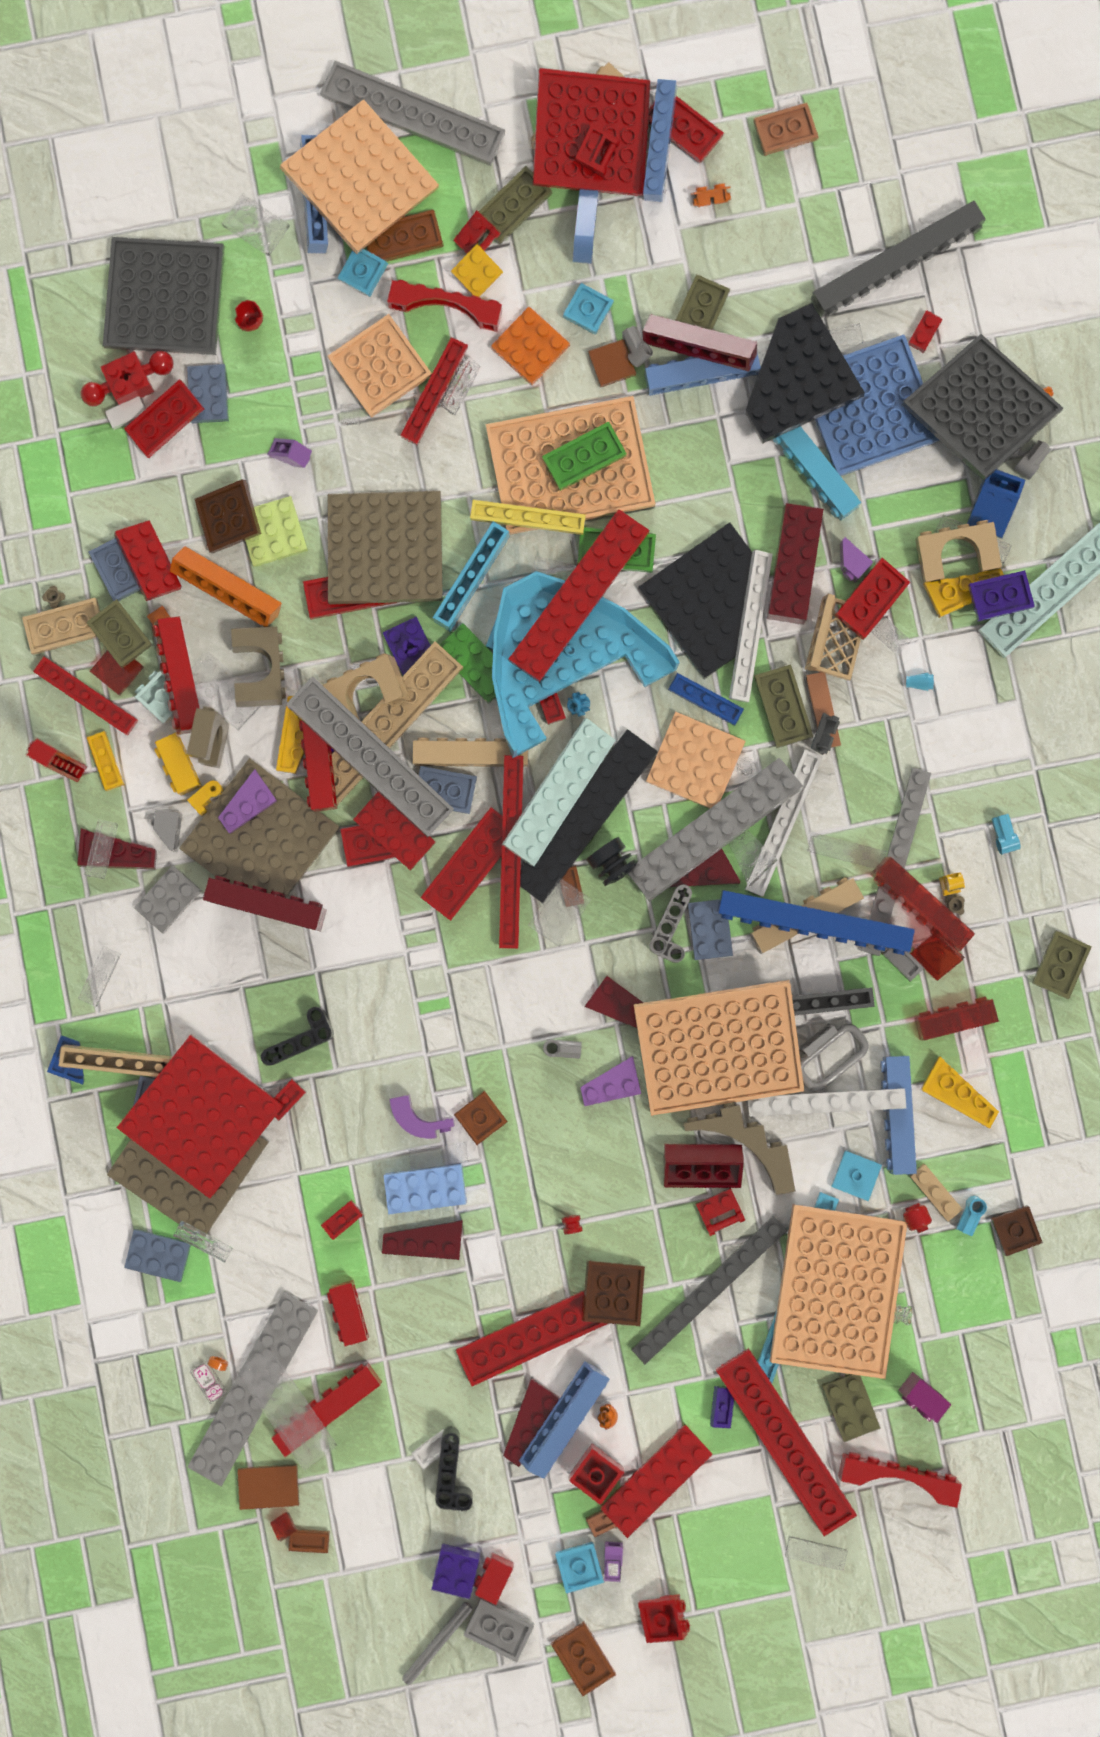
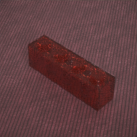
M984 996L976 998L975 1003L968 1004V1001L957 1003L955 1008L950 1009L949 1006L937 1008L938 1012L931 1014L930 1010L919 1013L920 1017L914 1019L920 1040L925 1041L999 1022L993 999H987Z

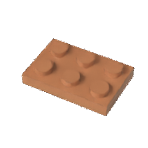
M808 103L756 117L753 121L764 156L818 140V134Z

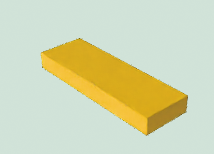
M103 731L86 737L105 791L123 786L124 782L107 733Z

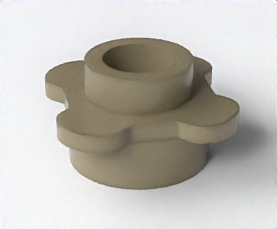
M51 586L43 594L42 599L45 602L47 601L50 607L57 608L60 601L65 599V594L60 593L56 586Z
M946 897L947 908L945 912L948 915L952 913L964 914V897Z

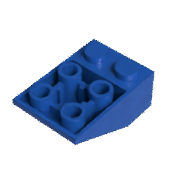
M999 470L992 473L985 481L982 480L967 522L969 527L977 525L976 522L988 520V523L994 522L996 536L1003 538L1026 480Z

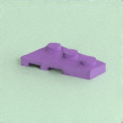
M254 769L218 818L228 833L231 834L273 805L277 800Z
M633 1056L580 1087L584 1106L641 1094Z

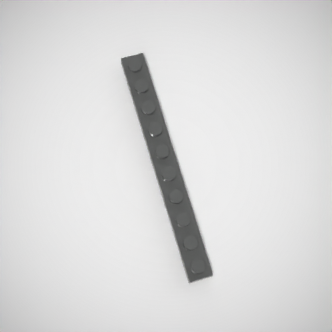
M772 1216L631 1349L644 1364L648 1363L787 1232L785 1227Z

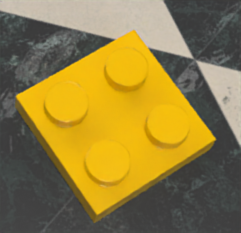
M478 244L451 270V273L473 296L478 297L504 273Z

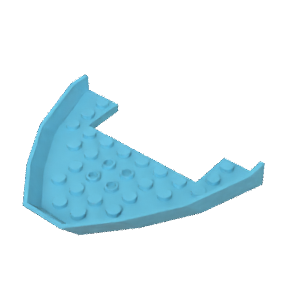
M536 571L503 588L494 629L492 681L504 736L512 757L514 758L547 739L529 710L530 706L624 656L645 688L677 670L680 662L671 647L625 608L602 597L539 683L509 662L508 659L565 583V580Z

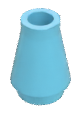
M927 672L906 676V688L924 691L933 689L934 674Z

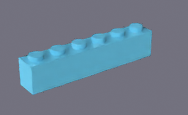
M801 426L773 439L777 445L780 444L784 449V455L795 463L796 470L800 474H804L808 485L812 489H816L819 493V499L823 503H827L831 514L835 518L838 517L841 521L860 506L861 501Z
M492 522L433 616L436 624L451 632L508 541L510 534L507 529Z

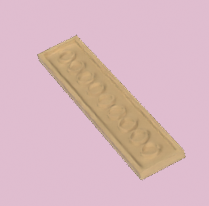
M434 642L402 677L410 699L393 707L386 704L383 698L363 719L362 723L386 746L391 748L464 667L437 642ZM334 751L332 753L338 806L363 777Z

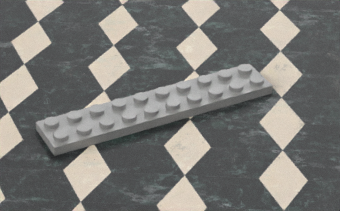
M336 60L320 92L321 97L350 109L364 99L384 123L490 166L505 135V129Z
M314 677L286 703V706L427 838L454 810L452 806Z
M778 758L638 861L628 875L650 902L802 790L803 785L785 763Z
M287 1292L283 1293L191 1459L188 1468L219 1486L223 1485L319 1310Z

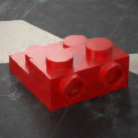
M680 1594L665 1595L659 1599L641 1600L638 1603L646 1643L684 1640L688 1632H690L689 1620H685L684 1617L686 1604L684 1600L680 1599Z

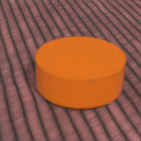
M211 1356L208 1361V1366L220 1371H226L229 1364L225 1359Z

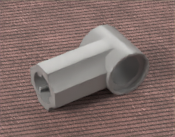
M632 326L622 332V337L630 352L628 354L630 362L635 367H640L653 355V351L643 341L637 327Z
M1038 440L1014 469L1030 480L1040 467V463L1051 451L1049 445L1044 441Z
M549 1039L543 1044V1051L549 1057L580 1059L582 1042ZM549 1043L557 1045V1051L553 1054L547 1052V1045Z

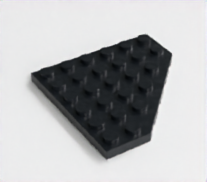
M813 303L778 318L745 410V414L762 444L856 401L865 395L864 390Z
M730 522L638 587V590L703 679H706L736 657L752 551Z

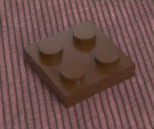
M1028 1205L991 1218L1005 1256L1043 1243Z

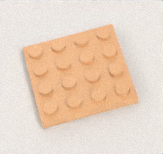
M389 314L327 356L370 418L426 381L432 375Z
M675 712L646 782L710 809L721 801L745 740Z

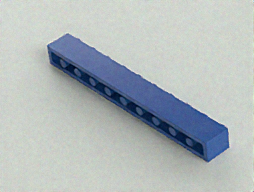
M724 890L721 891L717 914H721L722 919L732 920L733 917L741 918L740 922L752 924V921L760 922L759 926L771 928V925L779 926L778 930L790 932V929L798 930L797 934L809 936V932L817 934L816 938L828 940L829 936L836 938V942L846 944L847 940L854 941V945L866 947V944L874 945L873 949L885 951L886 948L893 949V953L899 955L911 952L915 931L912 928Z

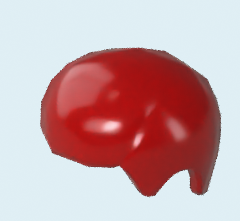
M246 300L236 306L235 322L239 328L247 332L257 330L263 322V312L256 302Z

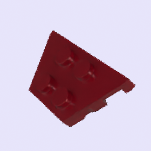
M720 849L670 887H678L680 885L740 884V879L724 851Z

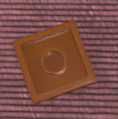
M624 339L588 351L601 388L636 376L634 366L628 358L629 352Z
M485 1091L454 1114L476 1145L480 1144L508 1122Z

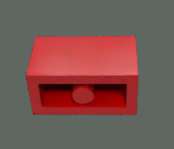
M493 1552L490 1558L486 1557L482 1566L484 1572L482 1576H477L473 1585L476 1587L475 1595L496 1605L512 1573L514 1562Z

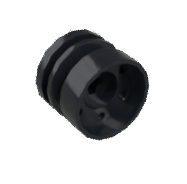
M619 836L586 859L593 870L600 867L603 868V871L598 875L599 879L606 874L608 875V878L602 882L604 886L616 883L629 874L637 864L635 859L628 864L626 863V860L632 856L631 853L621 856L620 853L626 846Z

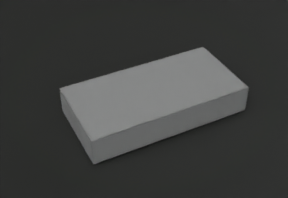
M887 949L882 954L909 982L924 969L909 952L899 955L893 953V949Z

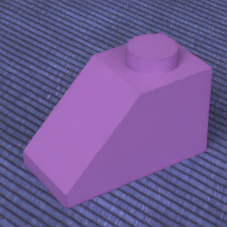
M275 438L267 455L291 466L305 468L310 460L312 450L296 440Z
M844 537L840 543L841 571L847 580L856 583L870 568L873 561Z

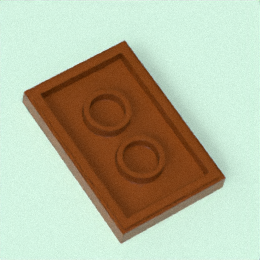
M297 1464L238 1468L240 1510L299 1506Z
M585 1621L551 1642V1646L582 1696H585L616 1676L615 1670Z

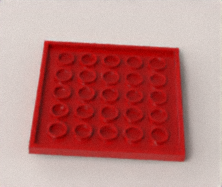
M539 68L533 186L571 190H598L601 193L643 197L650 80ZM591 124L620 140L619 146L615 148L606 167L607 172L605 176H600L593 170L574 161ZM604 141L595 163L600 164L609 145L608 142Z
M191 1034L116 1128L210 1199L284 1105Z

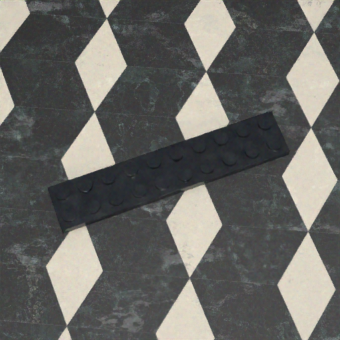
M627 729L600 764L535 866H531L526 862L521 868L520 887L544 904L658 751Z

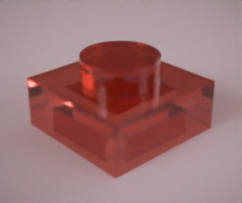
M288 1512L270 1522L278 1541L284 1540L297 1531Z

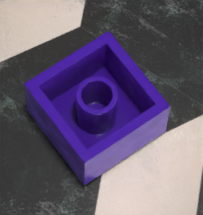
M442 1543L431 1590L470 1599L480 1553Z

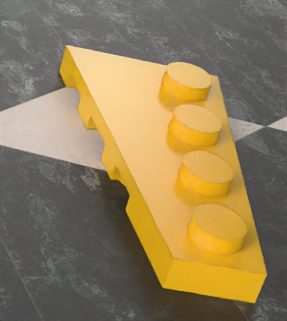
M996 569L935 582H925L923 586L938 617L941 618L973 603L968 587L970 583L1003 576L1004 573L1002 569Z
M288 696V697H287V702H288L293 696ZM287 706L276 771L296 774L305 753L301 747V739L304 738L303 732L299 728V720L301 719Z
M941 1056L937 1058L920 1090L990 1129L999 1111L965 1081L957 1071L950 1067Z

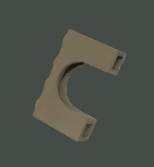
M277 627L231 629L233 653L257 652L266 656L272 665L269 675L259 682L234 683L236 708L282 705V699H286L285 687H281V681L285 680L284 669H280V662H283V651H279L278 644H282V633H278Z
M203 706V709L196 708L186 754L190 757L199 758L198 763L201 765L220 768L230 724L225 721L222 715L214 711V708Z

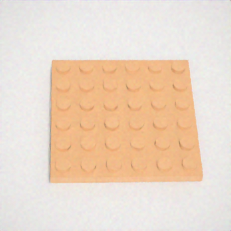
M364 99L280 165V169L356 254L439 187L434 178Z

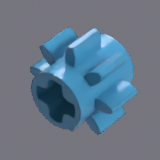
M580 692L572 694V697L568 698L567 708L572 715L577 714L579 717L585 715V712L590 711V700L586 694L580 695Z

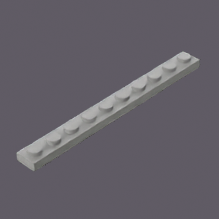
M917 768L911 769L869 920L889 924L931 777L930 772ZM866 944V947L860 948V951L880 956L881 953L880 950L873 949L874 945Z

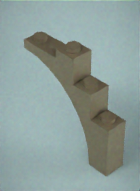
M735 1102L723 1104L724 1107L719 1108L721 1116H717V1113L707 1114L704 1119L698 1120V1116L686 1118L687 1122H683L684 1131L704 1130L718 1132L743 1143L763 1164L776 1195L796 1192L787 1145L782 1144L781 1141L771 1142L770 1146L767 1147L764 1125H758V1121L746 1123L747 1127H744L740 1105H735Z

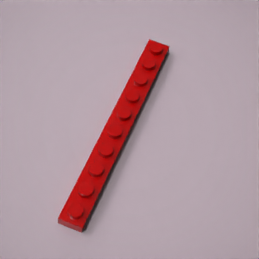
M504 755L502 843L522 814L524 756L513 758L512 755ZM503 845L499 948L518 949L521 858Z

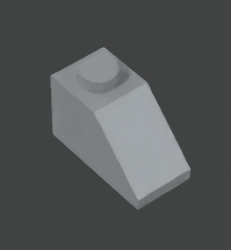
M156 810L155 815L153 814L151 819L153 830L170 851L177 852L182 814Z

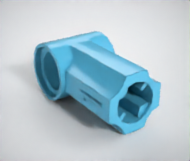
M1009 814L992 818L999 853L1002 855L1020 850V840L1018 835L1014 833Z
M970 1196L966 1200V1207L956 1229L973 1236L981 1216L987 1210L985 1201L978 1196ZM979 1201L980 1208L978 1210H973V1203Z

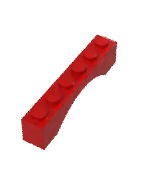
M392 280L387 300L389 309L409 312L413 309L430 305L447 306L466 314L480 329L498 332L503 312L502 304L496 300L486 301L478 296L468 297L463 296L459 292H445L441 288H427L423 284H408L404 280Z
M855 1452L843 1453L838 1474L842 1482L861 1486L879 1478L904 1479L925 1489L938 1504L958 1508L962 1484L954 1475L945 1474V1476L937 1475L938 1472L929 1469L923 1472L912 1465H907L906 1467L899 1466V1463L894 1461L884 1463L880 1462L879 1458L868 1456V1459L862 1458L860 1454Z

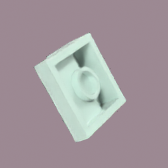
M155 670L148 677L150 682L146 686L141 684L136 689L135 693L137 695L134 698L159 721L164 723L173 713L168 708V700L170 699L169 694L164 689L165 675L161 673V670L159 672Z

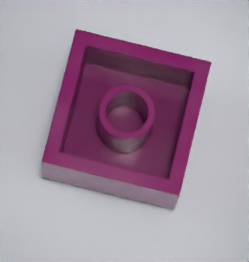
M914 1372L910 1374L899 1389L904 1402L913 1409L917 1407L920 1415L929 1422L934 1420L938 1423L952 1405L943 1395Z

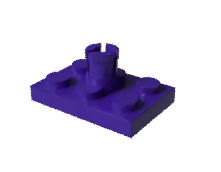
M1025 570L968 585L978 622L1035 607Z
M417 616L382 632L403 676L431 646Z

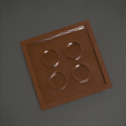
M241 479L194 499L210 553H216L261 534L246 480Z
M587 1261L582 1321L640 1326L645 1266Z

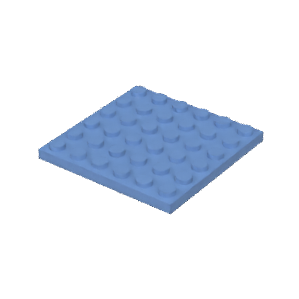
M905 334L844 355L865 395L856 401L815 419L831 463L840 476L940 441L902 406L903 401L923 385Z

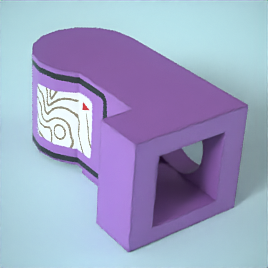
M605 1541L604 1581L620 1582L623 1542Z

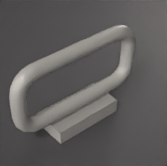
M828 1023L799 1048L805 1054L800 1060L803 1083L810 1090L821 1091L864 1057L869 1046L866 1037L859 1028L852 1024H844L836 1030L833 1025ZM852 1032L861 1044L860 1050L820 1083L812 1082L804 1071L806 1064L844 1033Z

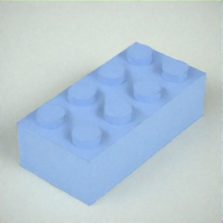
M462 1163L385 1173L383 1175L388 1215L467 1203Z

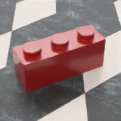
M354 1280L331 1286L327 1297L329 1303L334 1306L335 1311L332 1314L334 1322L338 1323L340 1328L338 1331L340 1342H343L344 1347L368 1340L369 1334Z

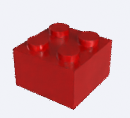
M591 1443L570 1472L569 1482L601 1505L624 1474V1468Z

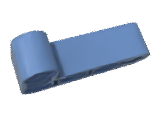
M580 189L573 250V262L592 264L598 190Z

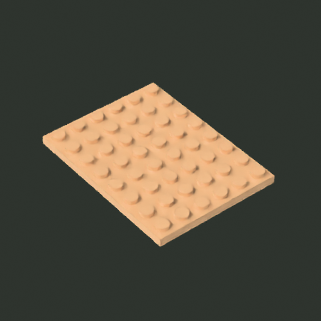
M633 396L486 424L502 504L585 514V520L614 515L618 509L622 512H630L655 507L656 505ZM609 421L627 456L560 491L542 456ZM506 525L510 535L537 530Z
M789 980L634 1005L651 1116L804 1091Z
M792 1204L769 1360L771 1363L882 1379L886 1378L907 1231V1223L905 1221Z

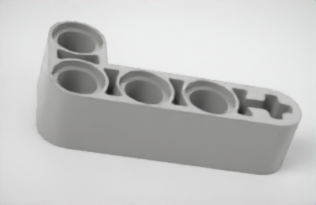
M680 885L675 889L649 944L650 951L653 954L672 963L682 961L685 956L684 949L671 942V939L692 896V890L687 885ZM685 889V894L688 896H684L680 903L673 902L674 899L677 901L680 897L678 891ZM677 906L680 910L679 915L672 916L669 912L670 907ZM664 923L671 925L672 930L669 934H665L661 930V926ZM655 941L663 943L662 951L654 950L653 943ZM672 949H678L681 952L679 959L675 960L671 957Z

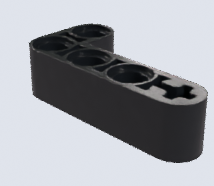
M321 1007L310 1008L307 1012V1020L311 1029L265 1049L261 1053V1061L268 1066L276 1065L330 1041L333 1038L334 1031L325 1010ZM315 1010L321 1013V1018L318 1021L312 1018V1013ZM322 1028H326L329 1031L326 1039L320 1037L319 1032ZM304 1036H309L311 1039V1044L308 1047L302 1044ZM287 1043L293 1046L291 1054H287L284 1051ZM269 1052L270 1054L280 1053V1055L273 1057V1062L272 1060H267Z
M447 1427L442 1434L435 1501L436 1505L441 1509L467 1511L472 1507L473 1493L468 1487L455 1486L460 1432L455 1427ZM449 1436H453L452 1447L448 1446ZM446 1455H452L454 1459L451 1461H446L444 1457ZM448 1474L452 1478L450 1480H444L442 1479V1476ZM442 1494H447L449 1498L443 1500L439 1496ZM461 1496H467L469 1500L463 1502L459 1500V1498Z

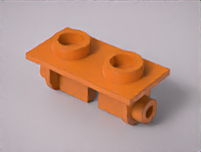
M725 183L714 185V189L707 190V186L695 188L696 192L691 193V195H696V198H693V205L698 208L711 205V197H713L714 204L727 203L728 200H731L730 192L727 193L726 189L731 187H725Z

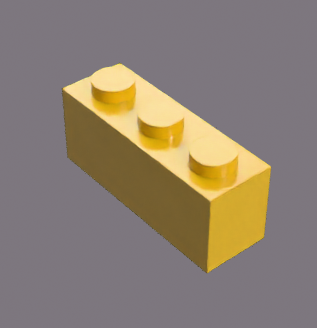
M175 732L155 742L157 746L154 748L158 758H162L164 762L162 767L165 774L171 777L172 782H170L174 793L177 792L183 796L202 787L190 757L186 754L187 751L180 735H177Z

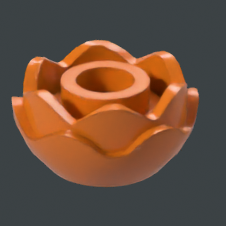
M605 1404V1406L600 1407V1414L597 1417L600 1423L599 1426L607 1430L616 1425L618 1413L612 1405Z

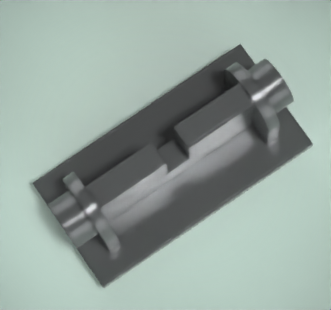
M826 713L822 714L811 749L821 755L827 754L831 750L834 738L830 734H836L840 724L839 717H831Z

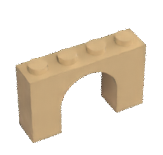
M988 520L976 522L977 525L969 527V524H962L957 526L958 529L950 530V527L939 529V533L931 534V531L920 533V536L915 540L923 584L925 582L940 581L945 578L941 553L944 545L954 539L965 540L974 547L979 572L1002 568L994 522L988 523Z
M388 654L378 655L376 660L364 662L359 665V668L347 670L342 676L330 678L326 681V684L322 685L358 719L359 717L353 703V693L357 685L365 679L374 678L378 682L385 702L388 705L394 707L410 699L395 657Z

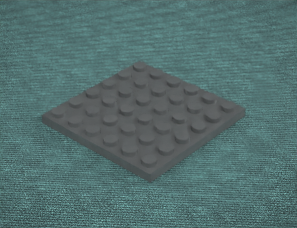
M112 237L103 347L106 349L216 355L224 244Z
M982 334L902 403V406L984 481L1063 410V407Z

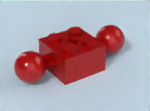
M157 351L152 354L149 363L142 365L136 352H131L100 366L107 382L102 384L96 382L86 383L80 392L81 399L86 405L95 407L102 404L105 395L111 392L119 405L138 396L143 398L152 394L155 391L148 376L153 373L160 376L169 374L174 366L173 358L165 351Z

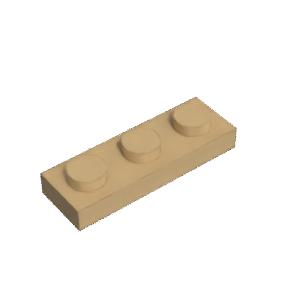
M924 1163L917 1169V1174L909 1175L947 1222L963 1210Z

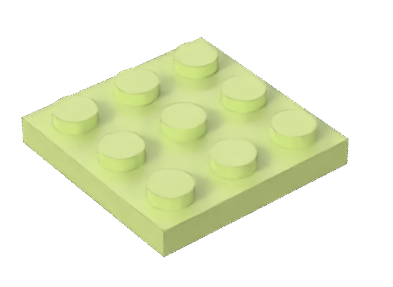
M291 496L254 507L261 534L245 540L254 567L308 551Z

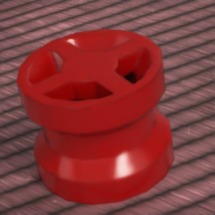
M580 1215L561 1218L562 1223L565 1225L564 1234H574L583 1231L579 1222L581 1220Z

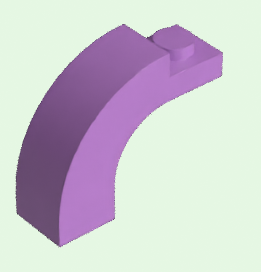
M410 1095L389 1099L394 1118L411 1135L425 1139L437 1138L436 1130H440V1133L451 1131V1127L455 1126L454 1118L434 1122L420 1119L413 1110Z

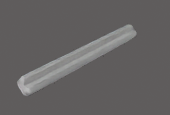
M467 1602L461 1605L402 1678L407 1685H411L471 1613V1605Z

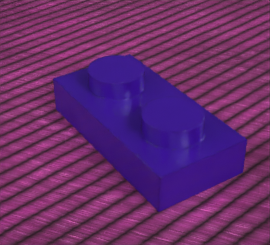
M714 1386L710 1426L713 1428L731 1429L734 1398L727 1387Z

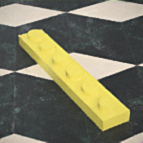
M473 500L470 520L583 535L586 515Z

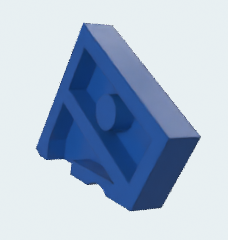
M61 1035L47 1072L83 1085V1069L59 1067L61 1047L63 1045L81 1046L80 1041Z

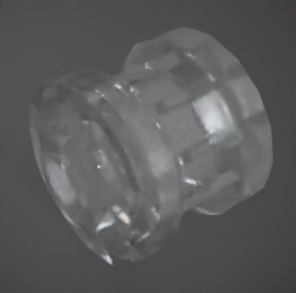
M896 1303L893 1323L898 1324L902 1322L909 1326L912 1320V1306L907 1305L903 1307Z

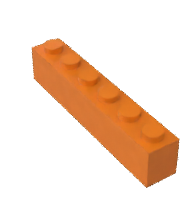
M184 546L172 558L170 572L263 627H269L278 617L282 605L280 601L188 547Z

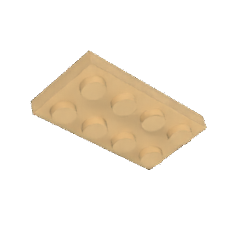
M97 598L22 617L31 654L35 655L97 638L96 634L86 623L100 612Z

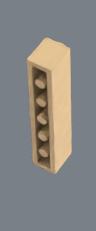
M418 738V741H413L414 766L504 767V755H511L508 744L503 738H495L494 741H486L485 738H475V741H467V738H456V741H448V738H437V741H429V738ZM527 750L524 753L518 755L524 756L523 767H528Z
M845 877L836 882L837 887L831 889L829 886L820 891V896L814 898L812 895L803 900L804 905L802 906L838 913L864 899L855 880L853 878L848 880ZM757 925L752 928L754 932L750 933L762 954L798 935V930L790 929V932L778 930L779 926L771 925V928Z
M63 1045L60 1051L59 1067L157 1077L173 1056Z

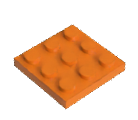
M530 306L491 345V349L531 386L570 347V343Z

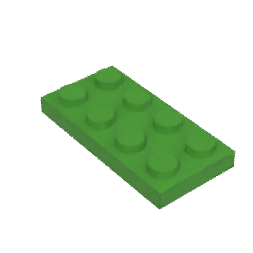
M608 421L543 455L542 459L558 489L561 491L626 457L627 453Z
M584 527L583 535H580L577 565L604 529ZM649 533L622 570L653 572L656 534Z
M462 623L440 646L464 667L459 674L489 704L496 697L492 681L493 653Z

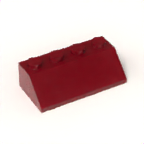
M664 1144V1188H741L744 1167L742 1145Z

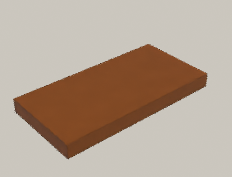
M434 209L402 217L367 246L368 252L387 262L444 247Z

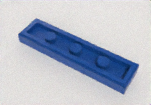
M679 673L676 674L668 691L733 726L736 725L744 708Z

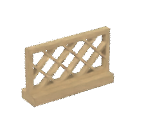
M828 593L821 601L805 669L809 671L815 670L850 681L861 638L856 635L851 640L846 631L849 627L844 628L841 621L835 616L836 612L834 610L835 604L843 605L845 601L835 598V595ZM836 620L841 631L833 634L830 624ZM842 632L847 643L840 646L835 636ZM832 639L836 646V649L831 652L825 646L826 641ZM847 644L853 650L852 655L846 657L842 650V647ZM838 650L843 660L835 664L830 654ZM826 656L832 665L828 669L820 667L821 660ZM845 662L848 667L847 675L840 673L837 667L839 664Z

